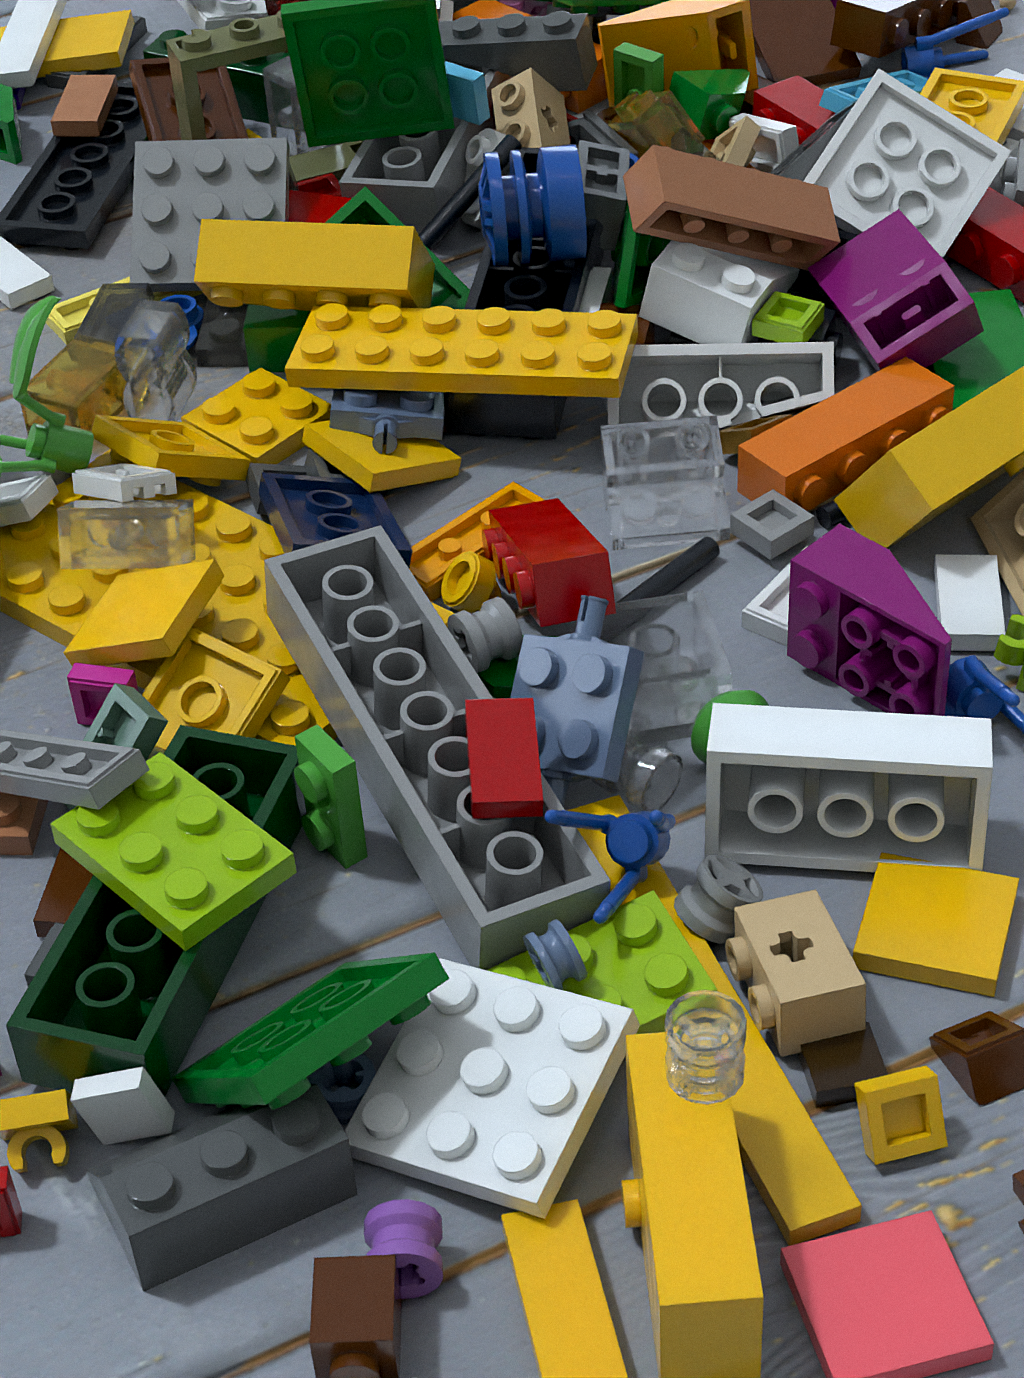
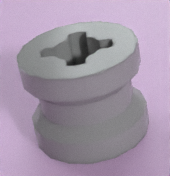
M497 596L483 602L480 611L471 614L462 610L449 616L447 622L448 630L476 673L488 669L490 662L494 659L501 658L508 661L520 655L523 641L521 628L515 614L504 599Z
M717 854L708 855L697 868V881L695 884L686 885L674 899V908L685 925L696 934L709 941L723 944L726 943L727 939L735 937L734 907L761 902L763 890L753 875L740 864Z

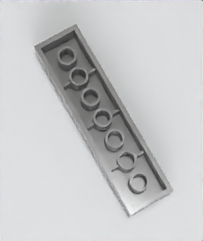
M381 525L265 559L267 615L345 750L355 760L356 769L470 966L488 970L527 951L523 936L530 932H534L537 936L544 935L548 930L547 923L554 919H558L566 931L592 920L594 912L610 893L611 880L577 828L550 824L545 821L544 816L548 810L561 811L565 809L542 773L543 817L472 819L465 725V699L493 698Z

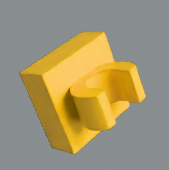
M927 1065L854 1083L865 1154L875 1165L948 1147L938 1075Z
M66 1089L0 1100V1138L4 1141L10 1140L7 1148V1158L9 1164L17 1173L27 1172L26 1150L33 1141L38 1139H45L50 1142L53 1164L57 1167L67 1165L70 1148L66 1138L59 1131L77 1129L78 1119L76 1108L70 1101L71 1094Z

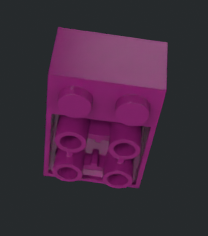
M900 209L807 268L876 372L904 357H908L927 368L984 331L973 299L946 261Z
M839 523L790 559L787 656L886 713L945 716L952 639L892 552Z

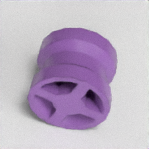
M410 1199L391 1200L378 1204L371 1209L364 1219L365 1243L371 1248L366 1256H396L401 1298L413 1299L424 1296L439 1287L443 1280L442 1256L435 1248L440 1244L443 1233L442 1217L438 1211L424 1202Z

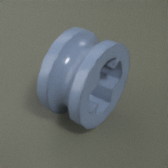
M554 919L547 923L548 930L544 935L537 936L534 932H530L524 935L523 939L530 958L545 985L563 990L562 984L567 978H574L579 982L587 978V972L570 935L558 919Z
M362 1053L356 1058L336 1067H333L330 1062L326 1063L310 1074L309 1081L318 1085L341 1125H348L376 1075L373 1062ZM356 1082L357 1088L354 1090L350 1089L349 1086ZM335 1084L340 1087L335 1092L331 1091V1087Z

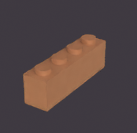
M654 144L623 175L633 232L682 243H692L700 247L808 270V267L818 262L840 243L827 187Z

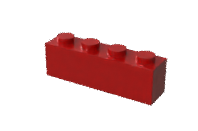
M558 498L488 510L491 528L482 530L485 557L494 563L498 579L505 578L509 594L516 593L520 609H528L540 627L577 621L581 595L608 600L609 603L605 615L616 614L608 550Z

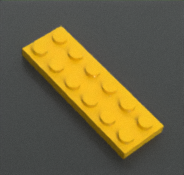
M330 303L323 306H313L284 369L288 387L620 398L639 333L637 314L617 313L612 310L585 313L562 312L552 308L540 311H507L500 307H491L484 310L452 309L448 306H435L429 309L399 308L390 304L377 307H348L339 303Z

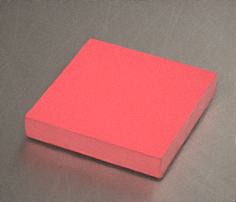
M932 1210L781 1248V1268L826 1378H923L992 1360L994 1342Z

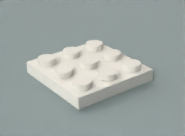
M878 68L803 182L828 188L836 225L845 232L859 235L900 209L943 258L1012 151Z
M440 958L439 961L450 979L427 994L432 1002L427 1009L404 1022L345 1129L350 1142L352 1158L545 1219L626 1055L625 1035L636 1034L640 1027L638 1019L632 1008Z

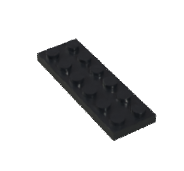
M117 82L118 92L100 136H53L0 212V236L7 242L16 243L20 246L48 245L60 246L67 250L89 249L134 178L135 142L149 141L132 83Z

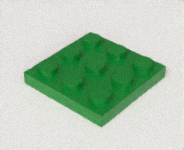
M309 0L281 4V19L308 148L455 128L436 0Z
M435 952L345 962L173 1076L172 1080L186 1103L215 1104L216 1108H221L228 1104H241L243 1109L254 1105L268 1104L270 1109L282 1107L304 1094L311 1087L307 1076L326 1063L330 1062L333 1067H336L365 1052L372 1045L368 1034L387 1021H390L392 1025L401 1024L427 1009L432 1003L427 994L450 978Z

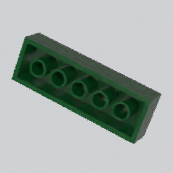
M180 725L164 755L290 850L302 827L301 818L306 814L304 795L299 789L294 776V768L299 766L296 746ZM93 875L6 1024L22 1082L56 1090L66 1089L72 1093L76 1079L144 1067L165 1097L173 1082L172 1077L177 1074L267 894L185 951Z

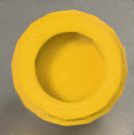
M472 551L464 552L456 557L449 565L443 577L441 595L444 604L459 612L465 610L472 614L481 609L483 602L497 596L502 598L501 590L496 581L494 563Z

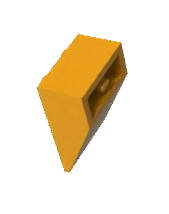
M669 0L597 24L609 107H614L613 49L624 42L664 54V106L674 71L746 69L750 72L746 91L759 88L749 0Z

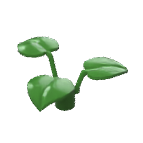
M51 295L35 303L25 313L18 327L9 372V383L13 384V398L46 421L43 425L33 423L27 439L0 434V445L25 449L26 457L35 459L2 462L0 456V476L1 473L44 471L54 474L55 470L72 474L75 473V470L88 467L93 449V432L64 425L66 415L52 412L31 398L27 391L41 333L51 310L62 299L60 297Z

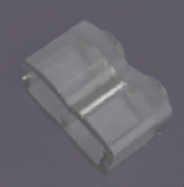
M141 299L116 340L115 360L121 375L127 381L123 400L129 418L177 421L195 391L197 371L191 355L186 350L190 336L189 324L183 309L178 303Z

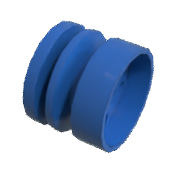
M569 144L539 147L537 170L535 173H526L520 151L510 150V175L504 176L501 174L498 152L483 153V169L480 182L478 183L479 207L483 237L492 253L494 266L508 265V241L516 240L520 263H530L532 239L541 237L543 238L545 250L550 261L585 258L587 252L586 212L577 146Z

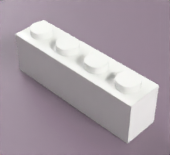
M834 342L635 345L621 397L608 398V459L728 428L761 417L764 418L812 407L834 395Z

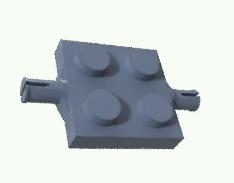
M364 389L333 390L329 428L374 436L372 443L378 453L382 454L383 444H386V454L393 452L397 446V438L414 437L442 440L444 423L443 392Z
M581 595V604L574 633H568L556 638L524 634L510 697L533 698L540 770L563 807L565 806L569 783H578L588 779L618 782L645 653L631 646L610 644L600 639L609 601L594 596Z

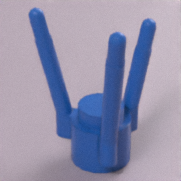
M1006 7L936 34L916 37L914 46L902 47L901 49L902 70L906 69L929 79L934 68L944 69L945 65L986 59L989 55L986 50L943 55L940 46H933L1007 17L1009 9Z
M975 655L958 659L949 665L945 716L993 719L1001 712L1024 734V713L1016 707L1020 703L1019 696L995 677L982 660L978 659Z
M548 810L544 816L545 821L550 824L596 830L606 834L605 842L609 855L613 861L625 867V875L593 914V919L598 924L605 923L635 886L647 879V866L657 863L665 856L671 839L669 830L676 823L673 815L664 814L659 810H653L652 812L639 811L624 814L618 818L611 814L595 815L566 810Z

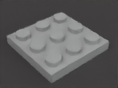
M287 137L135 142L130 286L134 292L201 291L194 282L201 219L288 222L290 145Z

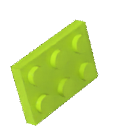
M159 752L146 761L150 769L102 808L93 809L76 806L50 823L54 841L60 848L182 949L187 951L296 874L297 871L292 851L162 752Z
M654 890L619 906L605 923L598 924L592 919L567 931L585 965L587 978L579 982L574 978H567L562 984L563 991L632 1008L640 1024L636 1034L669 1032L721 1006L716 986ZM528 951L487 970L546 986L536 970Z

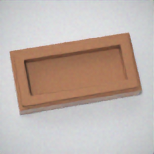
M71 75L51 119L53 136H100L118 92L116 75Z

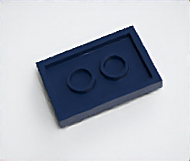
M261 473L258 494L284 553L381 525L408 568H410L412 549L380 491L369 493L355 481L347 478Z

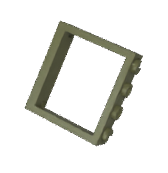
M281 10L276 15L259 19L239 18L233 20L229 26L212 30L191 29L192 34L166 40L181 140H207L197 72L288 51L281 19ZM363 141L343 143L290 156V165L296 181L301 182L330 173L334 174L340 181Z

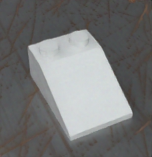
M671 240L651 264L639 317L699 344L749 343L754 337L752 336L753 317L774 291L786 293L797 279L800 269L700 247L692 243Z

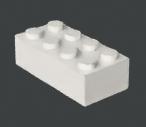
M713 703L706 761L705 857L717 854L727 857L738 864L876 872L878 862L969 868L982 871L993 773L991 719ZM881 852L932 862L879 858Z

